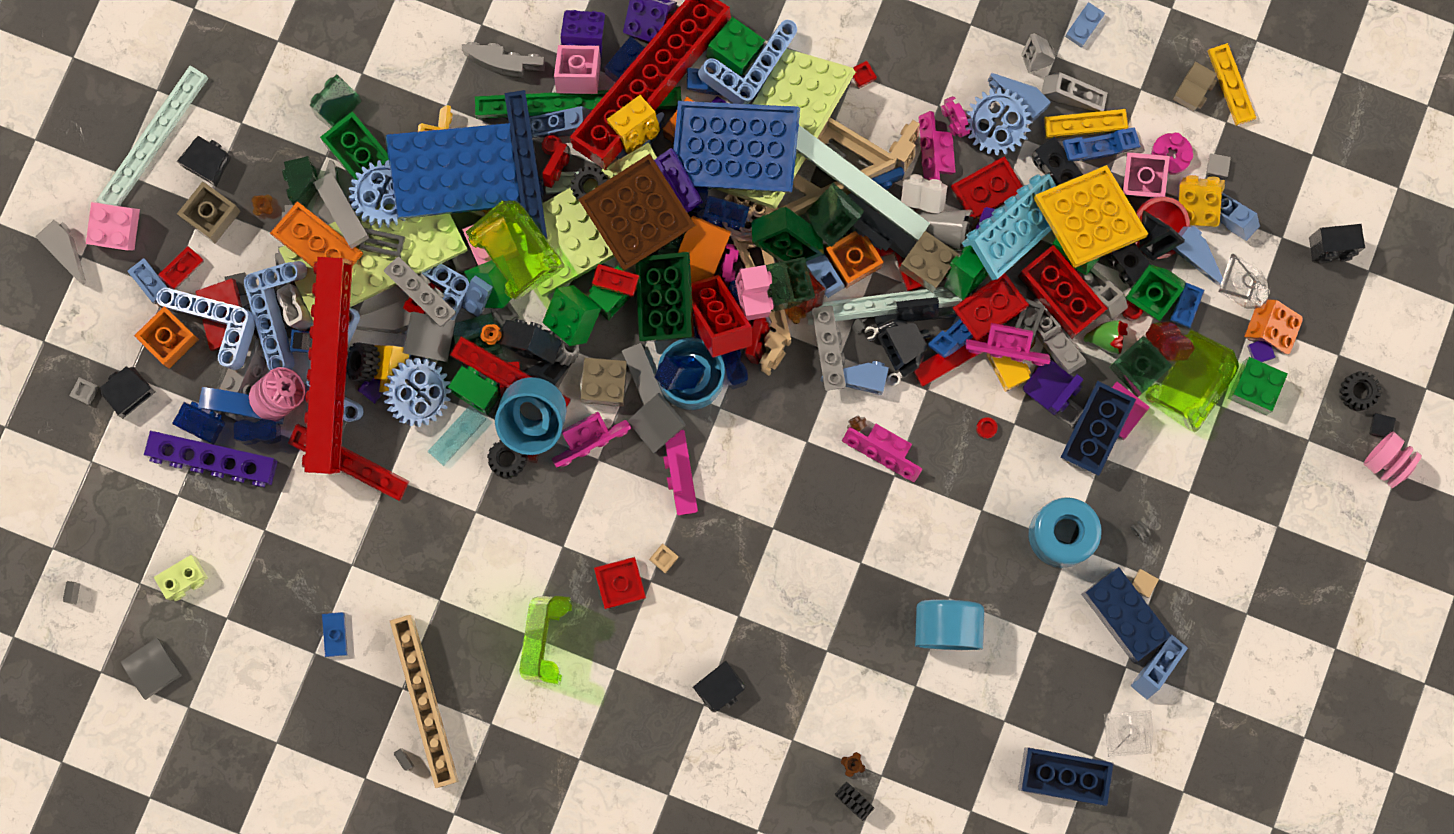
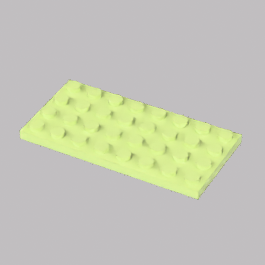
M786 48L752 104L800 107L799 125L818 138L856 72L852 67ZM797 151L794 177L805 160V157ZM714 188L773 209L778 207L786 193Z
M647 143L610 164L606 170L602 169V171L610 179L648 154H651L653 159H656L657 156L651 145ZM588 179L584 183L583 189L585 193H589L598 187L597 180ZM571 187L542 203L550 253L528 255L523 215L506 224L514 244L542 297L549 295L556 288L563 287L591 271L598 264H603L615 257L580 201L573 196Z
M379 204L375 210H379L381 205ZM387 204L384 208L391 210L395 205ZM450 214L405 218L406 221L397 219L398 225L396 226L392 221L389 228L386 226V223H382L381 228H379L376 221L370 226L369 219L363 222L362 215L357 216L364 228L404 236L405 242L401 252V259L417 275L468 251ZM336 222L328 225L344 237ZM368 234L369 238L399 244V241ZM367 242L364 244L397 252V249ZM282 246L278 249L285 263L301 261L307 267L306 277L295 281V284L311 315L312 304H315V296L312 294L313 283H316L314 268L286 246ZM360 250L363 252V255L352 267L350 307L397 285L384 272V269L396 257ZM293 267L292 272L295 275L296 271Z

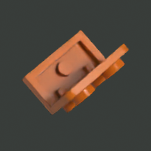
M1259 299L1244 337L1252 341H1265L1282 353L1289 354L1303 318L1277 300Z

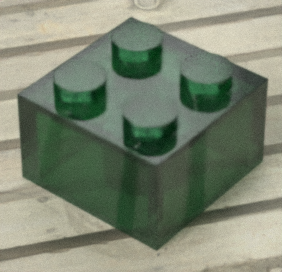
M1144 335L1109 366L1114 374L1137 397L1144 393L1172 367L1168 360Z

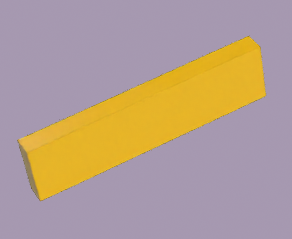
M1228 43L1209 49L1207 51L1214 71L1217 73L1216 76L1235 126L1255 120V112Z
M1126 109L1044 117L1046 139H1050L1054 136L1055 138L1116 132L1117 130L1128 129Z

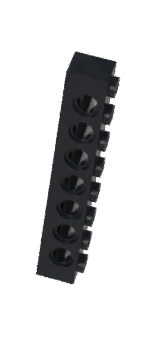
M1055 136L1037 148L1032 154L1034 165L1038 169L1041 168L1045 175L1050 174L1056 186L1063 184L1061 180L1063 176L1072 180L1083 175L1073 161H1068L1064 148ZM1055 160L1058 163V167L1050 166L1049 161ZM1135 242L1120 248V250L1106 254V259L1110 266L1118 270L1122 282L1130 287L1138 281L1150 264ZM1125 258L1130 259L1133 266H1126L1123 260Z

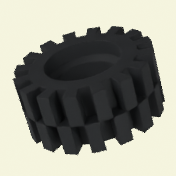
M585 166L584 170L582 168L578 169V174L574 173L575 179H571L573 186L570 187L573 191V196L578 200L587 194L583 186L588 179L597 180L598 186L609 179L599 168Z
M357 342L349 347L350 352L347 351L346 369L348 370L346 374L349 375L350 379L370 382V380L374 379V375L378 374L376 369L380 368L378 365L380 353L377 351L378 348L374 347L375 345Z
M1358 371L1349 375L1341 382L1340 386L1342 388L1339 389V393H1342L1340 399H1344V405L1348 404L1349 409L1355 408V411L1366 410L1378 402V398L1381 396V393H1379L1381 386L1377 385L1380 382L1378 379H1373L1375 377L1373 374L1369 376V372L1365 371L1362 373V371ZM1360 383L1367 388V396L1364 399H1359L1353 394L1355 384Z
M501 440L498 443L495 442L494 446L490 447L489 454L487 455L488 465L491 470L501 478L506 477L508 479L518 476L520 472L522 473L523 468L526 466V454L511 450ZM504 451H511L515 455V462L509 467L502 466L499 462V456Z
M847 781L835 793V796L862 821L875 809Z

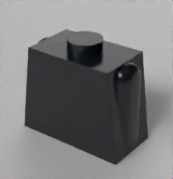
M197 136L177 162L184 169L217 187L231 157L226 151L221 149L222 146L216 141L211 140L209 142Z
M127 366L120 372L116 371L111 374L108 381L100 387L101 395L114 409L117 416L122 419L156 392L136 368Z
M724 661L692 688L710 711L715 713L725 705L729 708L738 701L736 696L745 690V684L728 662Z

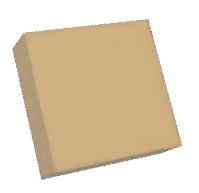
M662 543L649 560L666 573L679 557Z
M1139 569L1132 581V585L1139 594L1149 598L1159 579Z

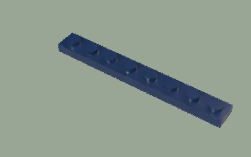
M522 90L504 93L508 121L510 123L528 255L550 253L526 92Z

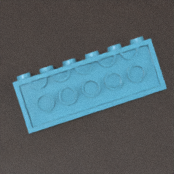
M1037 174L1030 178L1028 185L1022 186L1016 191L1018 194L1005 200L1003 207L992 212L993 216L980 222V227L969 232L966 235L967 239L962 242L964 247L969 245L973 247L992 280L1001 277L1052 230L1034 200L1036 194L1056 187L1050 174L1043 176Z

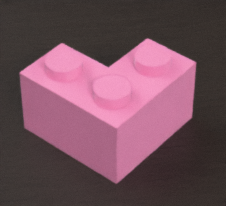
M766 265L740 269L735 283L741 310L747 320L769 317L771 310H773L772 298H768L767 290L770 284H772L770 271H767Z

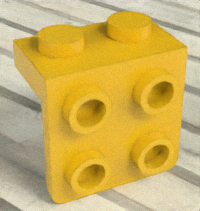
M641 95L607 119L608 124L621 137L627 154L642 147L648 140L654 139L660 131L655 111Z
M1196 175L1183 177L1179 188V202L1185 207L1189 215L1190 225L1219 226L1225 180H1220L1219 177L1201 179Z

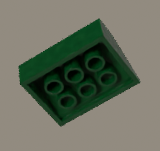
M690 252L647 256L637 262L635 265L636 275H639L637 283L639 341L657 342L694 337Z

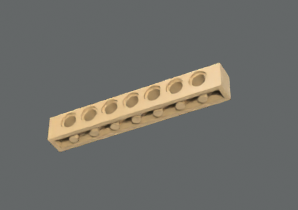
M407 615L390 620L435 788H440L457 783L459 780L414 616Z

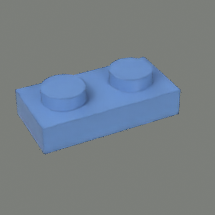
M1088 2L1065 37L1082 48L1105 13Z
M143 258L128 270V273L151 302L156 304L157 293L161 289L168 287L158 277V274L146 259Z
M475 275L470 281L462 307L479 317L483 313L493 287Z

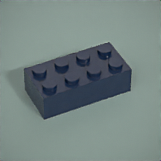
M1097 381L1060 458L1099 476L1136 399Z
M1119 567L1112 570L1081 594L1132 662H1138L1171 637L1170 633Z
M1025 747L1018 790L1107 806L1114 763Z

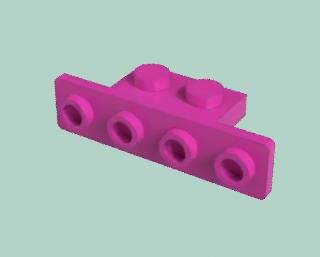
M934 111L920 115L918 123H920V146L924 179L928 181L932 179L940 180V174L951 175L956 173L952 133L936 131Z
M991 323L987 343L966 339V349H969L971 353L981 354L986 352L996 358L1007 356L1018 362L1028 360L1039 366L1050 364V356L1048 354L1030 351L1033 331Z
M596 412L562 430L561 433L570 449L553 457L552 461L556 468L559 466L565 467L578 456L584 457L589 454L593 448L605 446L612 438L624 436L631 427L627 420H624L607 429L600 413Z
M878 424L874 425L868 437L849 427L842 439V442L849 447L856 449L912 482L917 480L922 471L921 467L905 459L912 444Z
M681 430L665 444L667 456L663 457L665 469H670L671 477H667L668 489H673L678 516L698 512L685 431Z

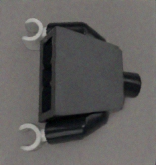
M896 319L877 325V328L870 326L865 329V333L869 331L874 332L873 336L867 338L869 341L875 340L877 334H879L878 338L895 371H900L892 373L888 377V379L893 375L898 377V382L893 384V386L898 385L902 377L906 378L919 368L924 359L923 352L928 349L926 342L931 339V334L927 329L919 331L915 323L908 324L906 321Z

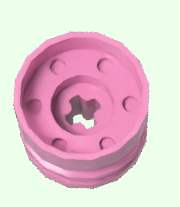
M277 367L270 370L252 386L249 393V402L253 411L260 418L267 421H278L302 403L305 397V386L300 376L293 370Z
M1394 431L1389 433L1372 450L1363 463L1374 474L1384 469L1381 480L1385 481L1390 478L1387 484L1391 488H1394L1409 477L1422 457L1418 451L1411 455L1414 450L1412 446L1405 448L1403 451L1400 450L1405 441Z

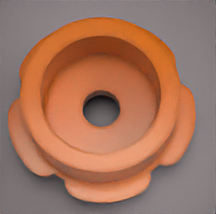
M495 324L485 325L482 328L481 339L489 345L495 344L502 336V333L499 331L500 328Z

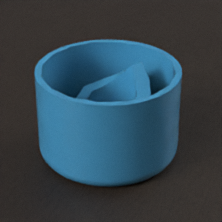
M684 338L668 346L661 355L658 363V382L664 397L673 405L686 410L700 409L711 404L722 390L725 374L723 359L721 355L712 357L702 339ZM694 364L702 369L704 376L698 385L684 387L680 384L678 374L685 365Z
M523 378L511 384L504 392L495 416V428L500 440L511 450L526 455L540 454L552 448L561 435L566 418L567 408L562 393L555 385L541 378ZM530 402L540 409L542 419L530 420L524 417L520 412L521 404Z
M1070 497L1055 499L1042 507L1031 520L1029 526L1031 548L1041 561L1050 566L1058 568L1075 566L1088 559L1098 548L1102 532L1100 520L1096 512L1087 503L1079 499ZM1071 519L1078 524L1079 534L1075 542L1063 544L1057 540L1054 528L1058 521Z
M924 600L917 604L916 647L942 650L983 649V605L961 600Z

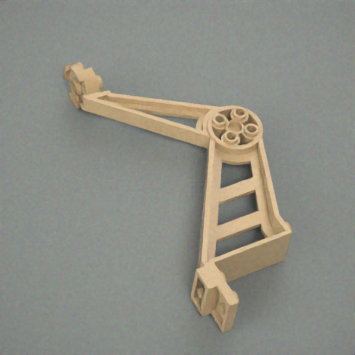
M830 117L817 139L825 145L832 139L872 163L873 165L860 170L872 179L898 167H902L904 172H906L915 158L916 145L914 143L919 137L920 123L912 120L909 125L905 124L900 133L902 135L898 142L894 141L889 149L891 153H888ZM796 174L793 179V187L806 196L785 206L800 216L850 194L851 191L839 182L819 188ZM728 194L720 207V218L723 228L731 231L730 238L738 250L744 267H755L747 250L757 247L752 243L751 221L779 208L773 209L758 203H753L751 206V201ZM734 202L736 209L729 206ZM739 224L741 232L734 230V228L738 227ZM762 250L766 269L770 271L772 276L770 290L773 299V310H771L769 319L771 321L770 329L774 332L769 331L764 339L767 353L761 358L760 364L761 371L770 376L771 368L775 370L786 353L783 349L785 345L789 346L791 344V337L774 260L770 254Z

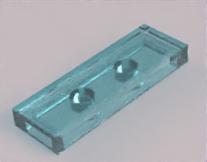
M470 405L428 450V453L445 466L486 421V418Z

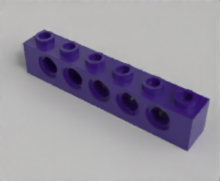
M151 430L144 451V456L150 458L149 462L162 464V461L169 462L171 467L178 469L187 466L191 467L190 471L203 474L205 470L211 472V476L224 478V475L231 476L233 481L244 483L245 480L253 481L252 485L265 488V484L272 486L278 463L276 459ZM173 446V453L170 456H166V448ZM193 450V459L187 461L186 453ZM210 455H214V463L212 465H207V457ZM235 460V467L228 470L226 467L228 461ZM255 464V473L249 475L247 473V468L250 465Z

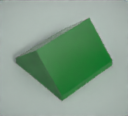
M504 256L464 271L469 283L476 275L493 287L485 308H504L518 293Z

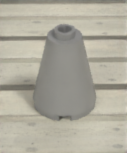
M972 210L943 211L939 214L921 213L920 216L930 223L925 231L945 245L963 251L965 247L962 245V242L967 239L966 235L971 232V225L973 224V217H969L973 214Z

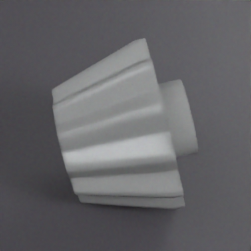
M562 340L555 361L559 362L560 365L565 364L567 366L570 363H575L579 354V345L569 346Z

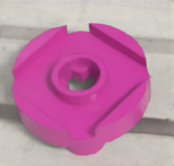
M951 96L944 100L941 111L944 117L949 119V129L952 135L964 137L970 133V129L966 130L965 128L968 125V120L960 103L955 104L953 100L956 98Z
M1178 132L1160 136L1154 142L1151 154L1167 156L1168 149L1174 150L1176 158L1170 156L1168 173H1170L1169 175H1176L1183 172L1193 159V149L1190 142Z
M727 243L725 247L727 251H724L721 257L719 273L723 274V282L726 286L729 283H734L735 271H733V262H737L738 250L734 248V244Z

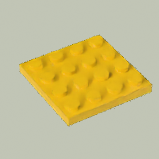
M1107 165L1036 194L1034 197L1036 204L1074 268L1144 239L1148 235Z

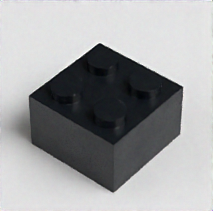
M1362 224L1322 227L1309 237L1312 262L1319 261L1320 264L1330 263L1332 259H1340L1341 262L1350 261L1365 249Z
M515 319V321H505L501 332V339L497 343L523 358L554 364L562 340L555 337L554 332L546 329L542 330L543 326L538 323L530 322L529 325L523 320Z

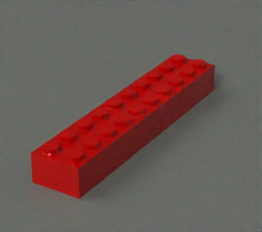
M685 0L570 136L572 148L606 170L624 148L621 137L608 124L607 119L639 95L655 111L687 73V68L693 66L708 48L711 41L731 19L730 7L720 0Z
M317 257V261L314 262L316 283H313L312 294L315 296V304H312L311 316L314 317L313 326L310 327L312 347L309 348L308 358L311 360V369H308L307 381L310 382V387L306 392L308 412L305 413L304 417L307 433L303 436V445L306 446V453L302 457V467L305 468L304 472L340 473L353 261L344 258Z

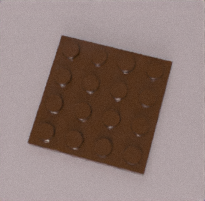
M651 154L646 155L578 199L624 271L695 226Z

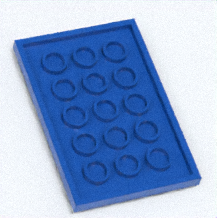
M678 101L674 151L694 187L792 193L800 107Z
M510 123L388 134L385 136L398 219L521 206Z

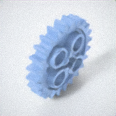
M991 88L989 91L990 95L982 92V99L975 97L976 105L970 103L973 111H966L971 116L970 119H967L970 126L966 130L970 129L972 131L968 138H976L973 145L976 146L980 143L981 151L987 147V154H991L993 149H995L996 155L1000 154V150L1006 155L1008 148L1014 152L1015 144L1022 146L1020 140L1028 139L1024 133L1031 132L1027 125L1032 124L1033 121L1027 120V117L1031 116L1032 113L1025 112L1029 105L1022 106L1024 98L1017 100V92L1010 96V89H1007L1003 94L1002 88H998L997 93ZM997 101L1000 103V110L997 113H993L990 106L993 102ZM1008 105L1009 109L1001 119L1003 125H997L992 137L989 138V133L996 125L994 119L1000 118L1005 107ZM1012 112L1018 115V120L1014 124H1010L1008 121V115ZM984 119L989 121V128L986 131H982L979 126L980 122ZM1000 130H1004L1007 133V138L1003 142L997 139V133Z
M380 160L377 162L376 167L369 163L370 169L367 170L365 167H362L363 174L356 172L358 180H351L354 186L349 188L352 194L349 196L350 201L353 202L351 204L352 209H357L355 211L356 215H362L363 222L369 219L370 226L375 221L378 223L379 228H381L382 223H386V226L389 228L392 221L397 226L398 218L394 192L392 190V180L387 185L388 179L391 178L389 160L386 161L385 166H382ZM377 178L383 180L380 184H374L373 181ZM367 197L375 198L373 202H365ZM380 204L381 206L379 210H375L377 206ZM387 204L395 205L391 210L384 208Z
M414 358V361L406 359V365L399 363L400 370L392 369L395 374L394 376H387L391 382L384 384V386L389 388V391L383 392L384 395L389 396V399L384 402L391 404L388 411L394 412L393 417L400 418L399 422L405 423L407 421V425L413 426L415 424L418 427H421L422 423L429 425V419L435 422V415H443L440 411L441 408H448L444 401H450V398L446 397V394L451 392L449 389H446L450 381L443 380L447 374L440 373L442 367H435V362L430 361L428 363V359L424 358L422 360ZM419 372L420 379L418 382H415V375ZM406 379H407V381L409 382V384H410L411 386H408V385L405 383V380H406ZM431 387L434 388V394L432 396L429 395V390ZM403 388H405L406 395L402 398L401 391ZM419 402L420 409L416 412L415 405Z

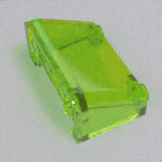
M502 200L466 231L470 244L475 248L485 249L507 280L505 292L514 300L520 299L564 268L561 258L527 211L517 201Z
M1190 330L1180 341L1181 356L1161 385L1156 383L1149 386L1145 398L1150 404L1187 429L1197 432L1235 377L1239 363L1234 350Z
M537 596L530 601L519 668L520 675L524 680L561 686L562 675L559 674L558 665L552 661L544 660L549 619L559 621L567 612H572L573 600L570 597Z

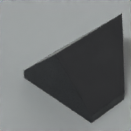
M1143 210L1142 224L1148 235L1140 240L1139 249L1152 261L1185 242V239L1172 227Z
M556 361L554 364L540 362L523 370V372L534 378L549 381L559 388L572 363L567 366L565 364L560 365Z

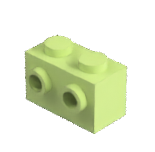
M190 555L156 575L154 579L167 600L178 601L186 596V591L191 588L196 590L203 586V581L208 579L197 558Z

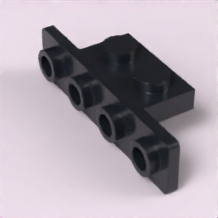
M852 192L839 208L855 221L853 224L855 231L862 237L867 236L872 240L871 243L880 250L883 248L887 251L888 248H891L905 259L917 243L916 240Z
M938 297L896 301V314L874 316L876 325H879L891 319L912 322L957 317V315L953 311L954 306L939 308Z

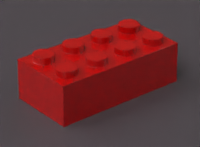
M1054 245L1030 263L1018 275L1071 339L1108 309Z
M717 275L691 283L693 325L712 357L752 346V326L721 277Z

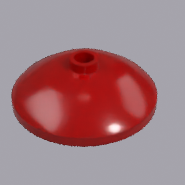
M1160 196L1152 198L1141 205L1136 212L1141 223L1144 210L1172 227L1177 233L1184 226L1190 227L1189 215L1185 207L1179 201L1170 197ZM1140 240L1137 241V242H1135V244L1138 246V248H1139V242H1140ZM1170 250L1157 259L1170 257L1176 252Z

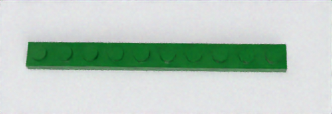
M681 86L674 87L656 110L678 109V101H682ZM598 90V94L556 92L526 94L529 116H538L580 106L593 110L609 90ZM505 95L475 96L476 119L508 117Z

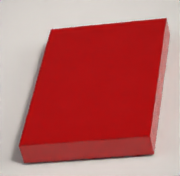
M1005 156L951 185V189L963 209L973 211V214L969 216L973 217V221L981 217L984 208H998L1005 204V200L1018 194L1016 191L1022 187L1021 182Z
M1004 273L998 279L990 281L954 306L953 311L976 341H980L989 335L991 323L1003 325L1029 307V304Z
M231 278L195 291L196 296L242 307L236 279ZM227 310L223 313V317L226 316ZM202 318L210 351L219 350L227 325ZM239 335L236 337L235 342H238Z

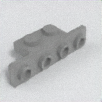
M396 257L384 269V272L440 327H443L456 314L455 310L442 299L444 294L436 287L432 289L428 285L430 281L422 273L418 276L400 257Z
M833 306L813 308L812 314L824 388L826 391L843 389L846 387L842 366L845 365V357L843 352L840 353L839 345L842 344L841 333L837 332Z
M257 338L250 357L246 356L243 367L238 370L228 368L220 387L221 390L249 395L252 386L260 380L267 363L260 338ZM226 413V416L236 421H243L244 416Z

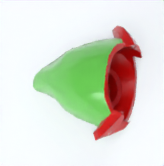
M1121 320L1105 322L1087 333L1083 340L1086 343H1094L1111 354H1121L1124 335L1128 334L1126 330L1128 324L1123 323Z

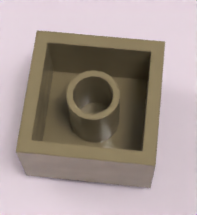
M202 182L177 215L216 244L241 211L227 198L205 182Z
M925 231L902 262L899 270L934 293L947 272L951 269V261L960 254Z
M584 358L581 402L584 404L624 407L627 361Z

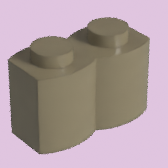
M1195 61L1172 100L1193 112L1197 107L1201 109L1207 99L1204 97L1207 90L1211 92L1217 82L1214 79L1217 73Z

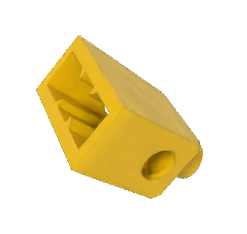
M374 346L378 348L377 351L380 353L378 356L380 358V362H378L380 368L376 369L378 374L374 375V379L380 380L379 392L389 391V388L384 386V384L391 382L387 377L388 375H395L392 369L400 370L399 363L406 365V359H409V354L403 353L404 347Z

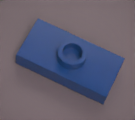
M898 167L876 176L872 180L887 190L893 183L902 180L905 172L902 167Z
M1185 282V288L1178 297L1170 322L1189 329L1205 290Z
M345 613L322 614L325 657L348 655Z

